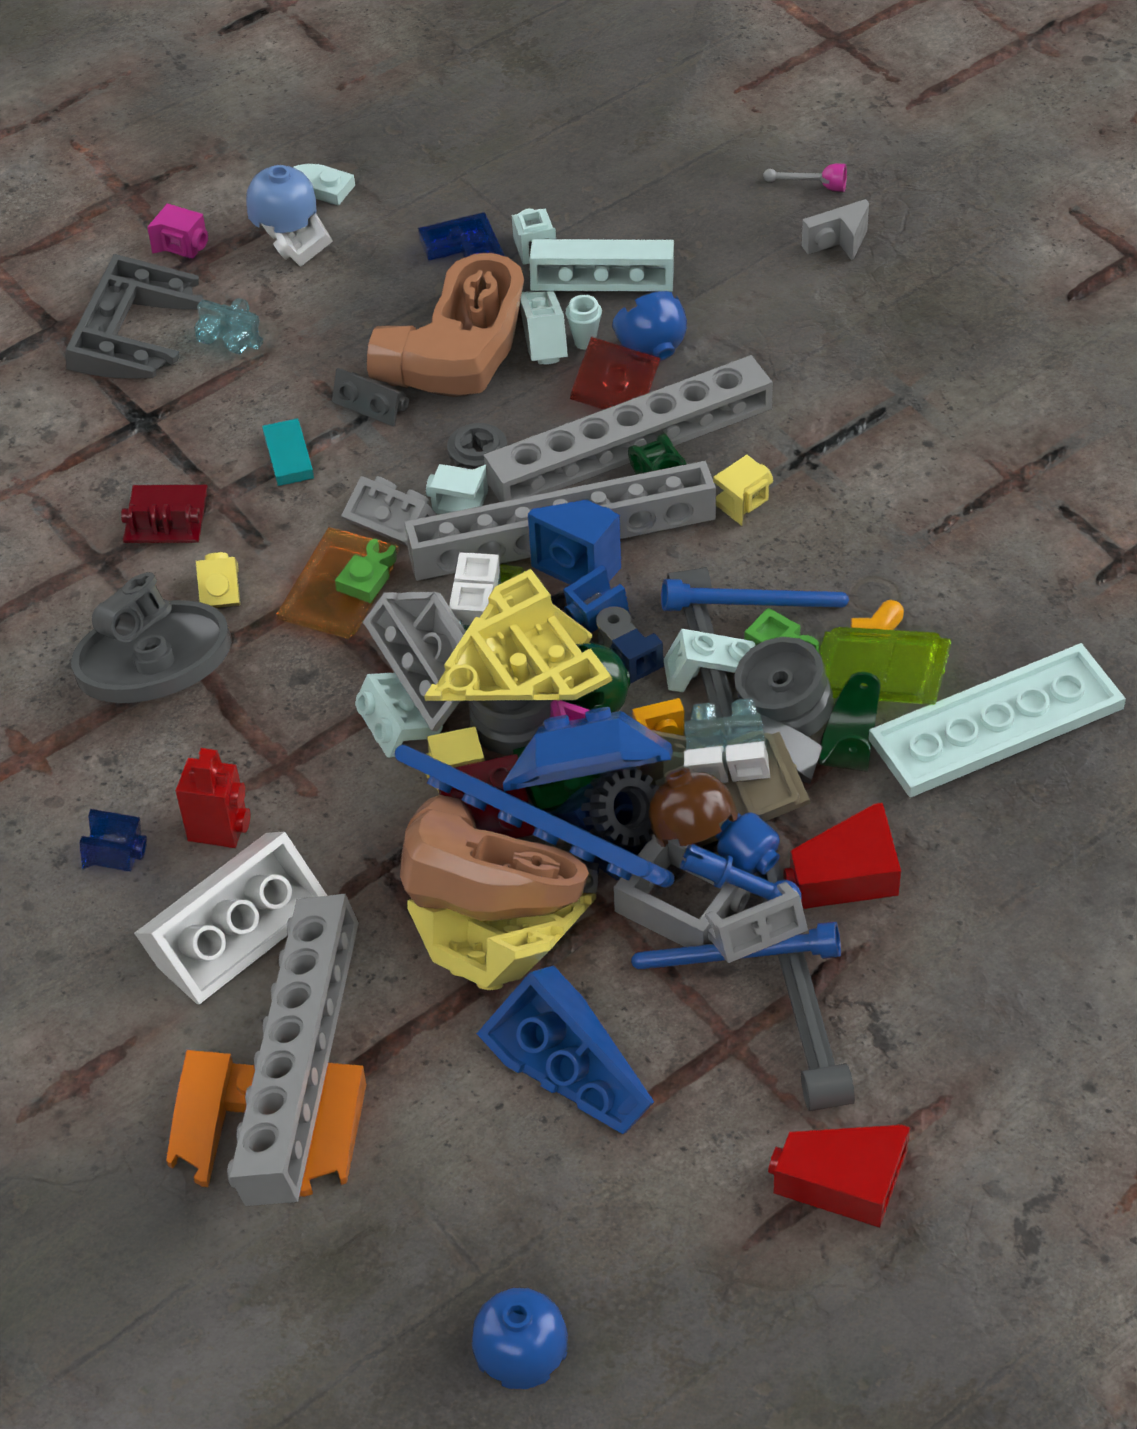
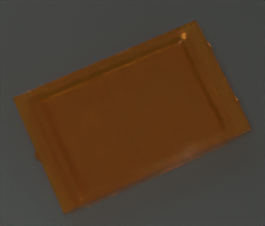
M328 527L277 612V619L346 639L354 636L378 594L371 603L338 592L335 580L354 554L361 557L367 555L366 546L372 538ZM378 540L380 549L378 553L386 552L394 544ZM395 545V546H396V553L398 554V552H399V546H398V545ZM394 564L391 567H389V575L394 567Z

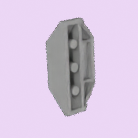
M383 593L363 623L431 731L438 732L460 701H425L424 695L431 684L436 685L445 672L444 664L466 631L441 593Z

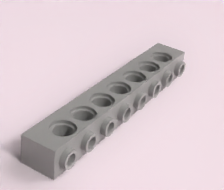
M752 355L484 454L488 485L499 502L557 491L630 463L628 448L632 445L640 447L656 441L658 435L666 434L673 446L771 410L773 382Z
M706 461L405 521L408 555L416 581L456 573L459 552L499 555V564L530 558L528 513L535 508L581 500H589L619 514L620 539L716 519V486Z
M346 894L297 899L293 916L287 921L288 937L285 949L281 950L279 954L280 970L277 982H274L271 987L272 1003L269 1015L263 1020L264 1036L260 1051L255 1053V1073L252 1085L246 1090V1110L243 1122H240L237 1127L238 1143L234 1159L229 1161L227 1170L231 1187L236 1189L245 1206L298 1202L359 924Z

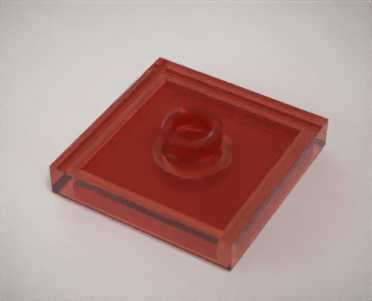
M591 337L574 382L570 399L605 410L650 393L661 358Z

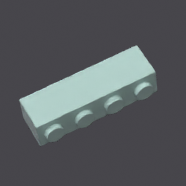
M532 239L529 258L531 291H673L674 240Z

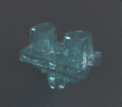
M237 298L232 302L231 306L202 299L197 305L200 319L194 329L198 342L210 345L219 337L224 339L225 347L230 352L239 355L247 347L259 349L263 344V338L259 335V316L249 312L248 301Z

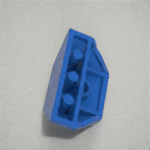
M610 707L589 710L585 712L586 718L569 721L568 715L551 717L544 720L545 726L537 729L503 782L504 792L671 760L673 754L672 744L622 711L611 713Z

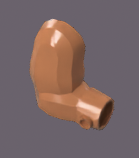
M494 253L473 254L456 261L446 272L442 296L435 306L430 324L417 330L414 326H376L373 329L367 351L369 378L386 382L392 386L405 388L410 386L432 394L451 397L483 392L512 347L524 284L521 267L510 258Z
M438 795L425 801L411 818L405 831L400 864V878L404 889L417 906L450 909L480 921H497L555 913L575 903L582 896L589 875L586 865L569 852L549 845L519 840L499 833L476 829L471 809L461 799Z

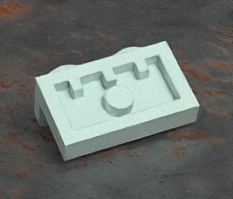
M395 673L366 675L360 692L357 694L355 706L388 758L395 757V750L398 746L402 745L403 741L427 739V736L440 734L443 726H441L438 732L431 731Z

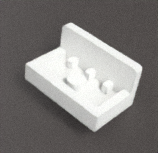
M313 214L308 218V225L294 232L275 233L274 227L262 224L266 232L273 239L277 238L273 245L285 260L291 257L300 267L333 242L317 214Z

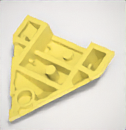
M529 569L495 586L488 597L489 604L480 618H474L444 664L445 672L436 685L431 684L424 697L425 701L576 700L611 682L612 677L591 648L581 652L554 616L551 595L534 572Z
M582 893V896L575 903L552 914L497 921H480L450 909L419 907L412 899L408 900L407 909L434 963L450 970L452 975L464 977L476 983L480 989L497 990L502 988L504 983L521 979L536 965L594 902L596 894Z

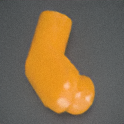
M886 600L871 618H851V638L889 636L903 619V606L895 600Z

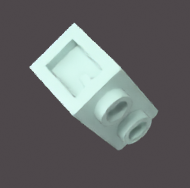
M681 629L664 658L668 690L684 692L692 677L697 676L700 667L735 673L739 661L752 647L756 646L755 643L744 639Z

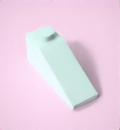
M554 291L522 292L520 311L531 361L538 360L539 364H553L559 362L561 357H568L564 314Z

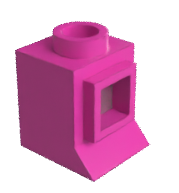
M168 203L147 227L152 254L168 251L193 259L200 250L204 249L208 241V232L205 228L203 214Z

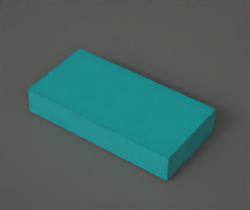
M299 419L263 425V435L277 486L314 479L313 468Z

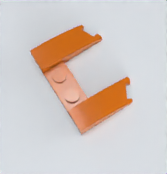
M186 1051L173 1113L166 1162L173 1169L180 1157L198 1168L194 1175V1181L201 1187H209L226 1111L245 1113L246 1090L252 1085L255 1073L254 1065L235 1064L232 1061L231 1054ZM328 1063L299 1196L306 1197L313 1194L310 1184L311 1179L335 1171L338 1173L341 1185L347 1183L367 1085L363 1066Z

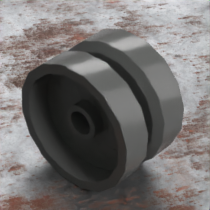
M778 637L765 640L752 647L739 661L734 676L736 690L743 704L744 712L747 709L788 725L808 737L818 732L829 720L834 706L833 693L829 679L826 676L822 657L813 645L800 638Z
M553 700L468 701L471 727L476 726L479 741L488 750L502 755H513L514 749L527 746L537 729L545 726L544 720L550 718V702Z

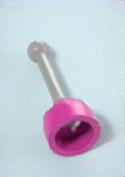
M840 163L830 164L822 173H787L767 169L763 177L767 182H773L776 179L821 180L823 186L828 190L845 192L847 166Z

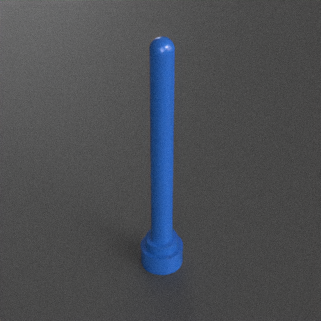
M664 579L661 588L663 611H681L682 607L688 608L690 604L842 608L849 602V597L844 592L690 588V585L684 584L681 579Z
M837 922L818 923L817 928L810 929L808 934L796 935L743 958L811 951L812 955H820L822 959L840 957L841 941ZM714 944L637 952L632 956L631 963L636 969H649L724 961L725 959Z

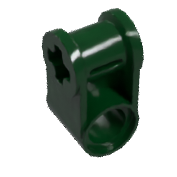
M666 434L658 435L656 441L643 446L632 445L628 448L629 461L636 475L686 465L685 459L674 448Z

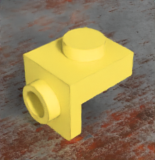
M219 552L205 555V560L196 561L199 602L215 608L240 606L237 574L239 568L236 558L228 557V553Z

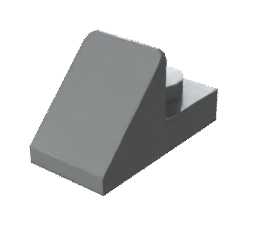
M864 199L803 219L802 247L806 253L811 254L840 245L848 257L853 260L867 232L869 202Z

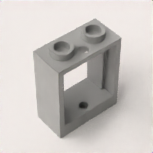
M653 835L652 839L648 841L638 856L664 869H667L670 864L680 868L681 861L686 860L683 855L687 846H680L678 839L668 840L669 843L666 847H661L657 843L655 835ZM685 870L686 872L714 885L713 881ZM632 874L629 881L620 878L614 886L616 913L684 947L712 944L713 942L710 940L708 929L712 928V926L706 919L705 914L715 911L721 920L732 916L735 912H742L750 897V892L724 882L720 892L701 918L698 919L648 894L655 884Z

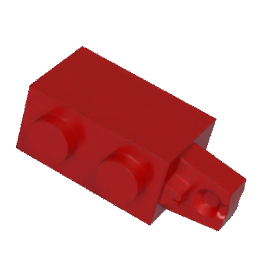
M201 748L199 759L187 758L175 790L187 840L236 848L241 833L247 832L251 818L250 809L246 808L244 803L245 784L240 782L237 765L222 763L218 750Z

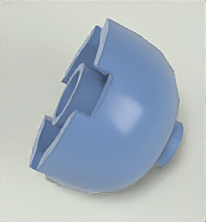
M276 165L261 170L253 177L247 189L246 205L248 219L258 228L261 223L274 227L275 233L294 232L308 225V218L317 212L316 198L311 181L302 171L290 166Z

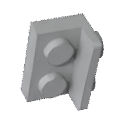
M361 476L341 517L347 522L407 546L404 522L435 516L436 512L427 504L429 499L414 490L409 489L407 494L396 490L397 486L382 477L377 476L373 481Z

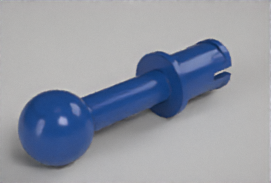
M695 844L688 845L683 857L686 860L681 861L680 869L713 881L716 888H721L724 882H727L769 901L783 895L778 890L777 885L787 882L794 891L798 892L802 899L801 891L794 882L779 880L772 883L732 866L733 857L730 855L721 857Z

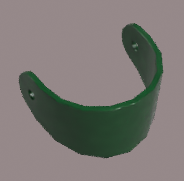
M869 672L854 673L843 686L822 735L820 743L822 751L818 760L820 765L868 772L872 744L869 741V729L875 727L881 687L880 680L874 674Z

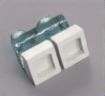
M459 552L449 607L465 631H467L475 617L480 618L489 604V595L495 586L501 584L499 555Z
M740 699L733 702L732 716L717 718L716 707L710 703L693 706L691 720L684 722L686 735V751H684L685 768H689L691 773L705 772L714 775L722 783L728 782V768L733 782L770 778L766 733L761 715L757 713L753 699Z

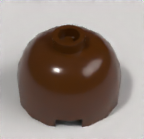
M682 768L669 773L665 777L666 783L656 790L650 802L649 818L651 828L657 843L661 847H666L669 843L668 840L678 839L680 846L701 842L722 832L719 823L727 818L729 821L735 822L738 817L733 797L727 787L714 775L705 772L691 773L689 768Z

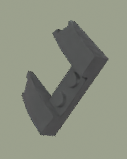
M113 254L66 348V370L112 378H154L156 370L164 364H174L177 362L179 351L122 337L117 334L132 304L158 308L202 310L203 296L193 295L192 287L199 285L198 275Z

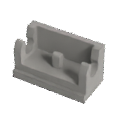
M787 882L777 885L778 890L783 895L721 920L715 911L705 914L706 919L712 926V928L708 929L710 940L727 963L808 931L800 895Z

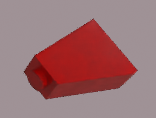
M883 803L869 806L790 851V868L783 869L784 880L794 882L799 887L803 909L899 896L901 868Z
M887 1125L789 1132L784 1147H775L769 1163L768 1173L774 1175L773 1193L880 1228L908 1151L910 1127Z

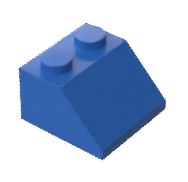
M581 500L535 508L528 513L531 567L569 585L600 565L607 569L609 582L621 569L620 515L611 509L597 505L589 500Z

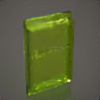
M836 627L831 632H825L819 654L824 663L833 698H838L843 686L852 674L869 672L880 680L879 701L935 705L951 648V639L940 638L939 634L935 632Z

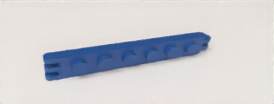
M400 745L395 750V758L398 761L430 776L427 784L450 794L452 787L465 793L462 801L485 811L488 804L500 809L497 818L518 828L521 827L523 821L536 827L533 833L534 836L553 845H557L560 838L572 844L570 853L593 863L597 856L609 862L606 868L607 871L629 881L632 874L664 888L670 887L674 882V875L669 870L406 745Z

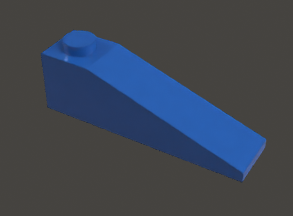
M554 965L529 972L476 1033L506 1067L517 1073L523 1072L539 1081L541 1083L540 1086L551 1093L558 1092L575 1102L578 1109L621 1134L627 1133L654 1103V1100L583 996Z

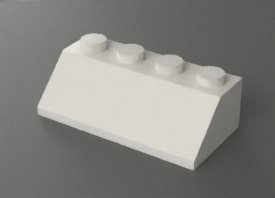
M286 832L265 833L134 934L156 966L196 1004H201L288 935L287 921L293 916L297 899L327 896V894Z

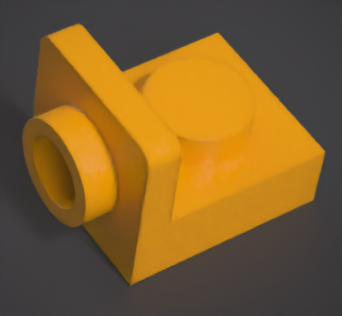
M680 698L632 709L633 719L648 729L684 736V708Z

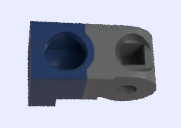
M608 607L598 613L596 617V625L599 629L598 644L612 649L619 656L629 672L630 684L664 667L663 642L655 633L644 637L631 623V616L624 608Z

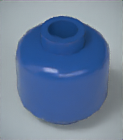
M738 813L735 822L727 819L720 827L722 832L715 836L718 840V855L721 857L726 855L732 856V866L750 874H755L758 871L761 874H766L780 858V855L776 852L780 843L778 833L755 813H745L743 815Z

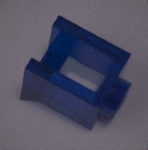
M90 809L88 815L90 837L81 836L79 842L82 870L95 865L131 872L135 859L143 860L147 846V836L141 835L140 817Z

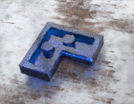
M485 212L418 228L419 240L428 260L444 258L458 253H463L464 258L479 253H494L505 256Z

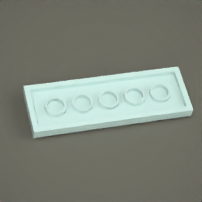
M1080 643L869 729V741L911 798L1124 709L1126 698L1083 644Z

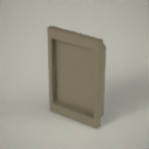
M780 732L774 734L763 733L738 743L764 741L770 769V778L733 782L728 768V782L723 784L729 790L737 811L741 815L755 813L762 820L768 821L811 803L797 772V765L793 763ZM684 765L668 771L664 778L655 781L656 785L660 787L666 783L665 777L673 771L685 768ZM724 820L723 822L719 823L720 827L722 826V824H723L726 820ZM712 836L694 844L698 847H703L718 840L715 836Z

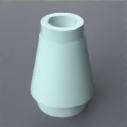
M590 295L575 296L570 300L566 308V316L574 344L577 348L583 350L590 349L596 344L602 314L601 306Z

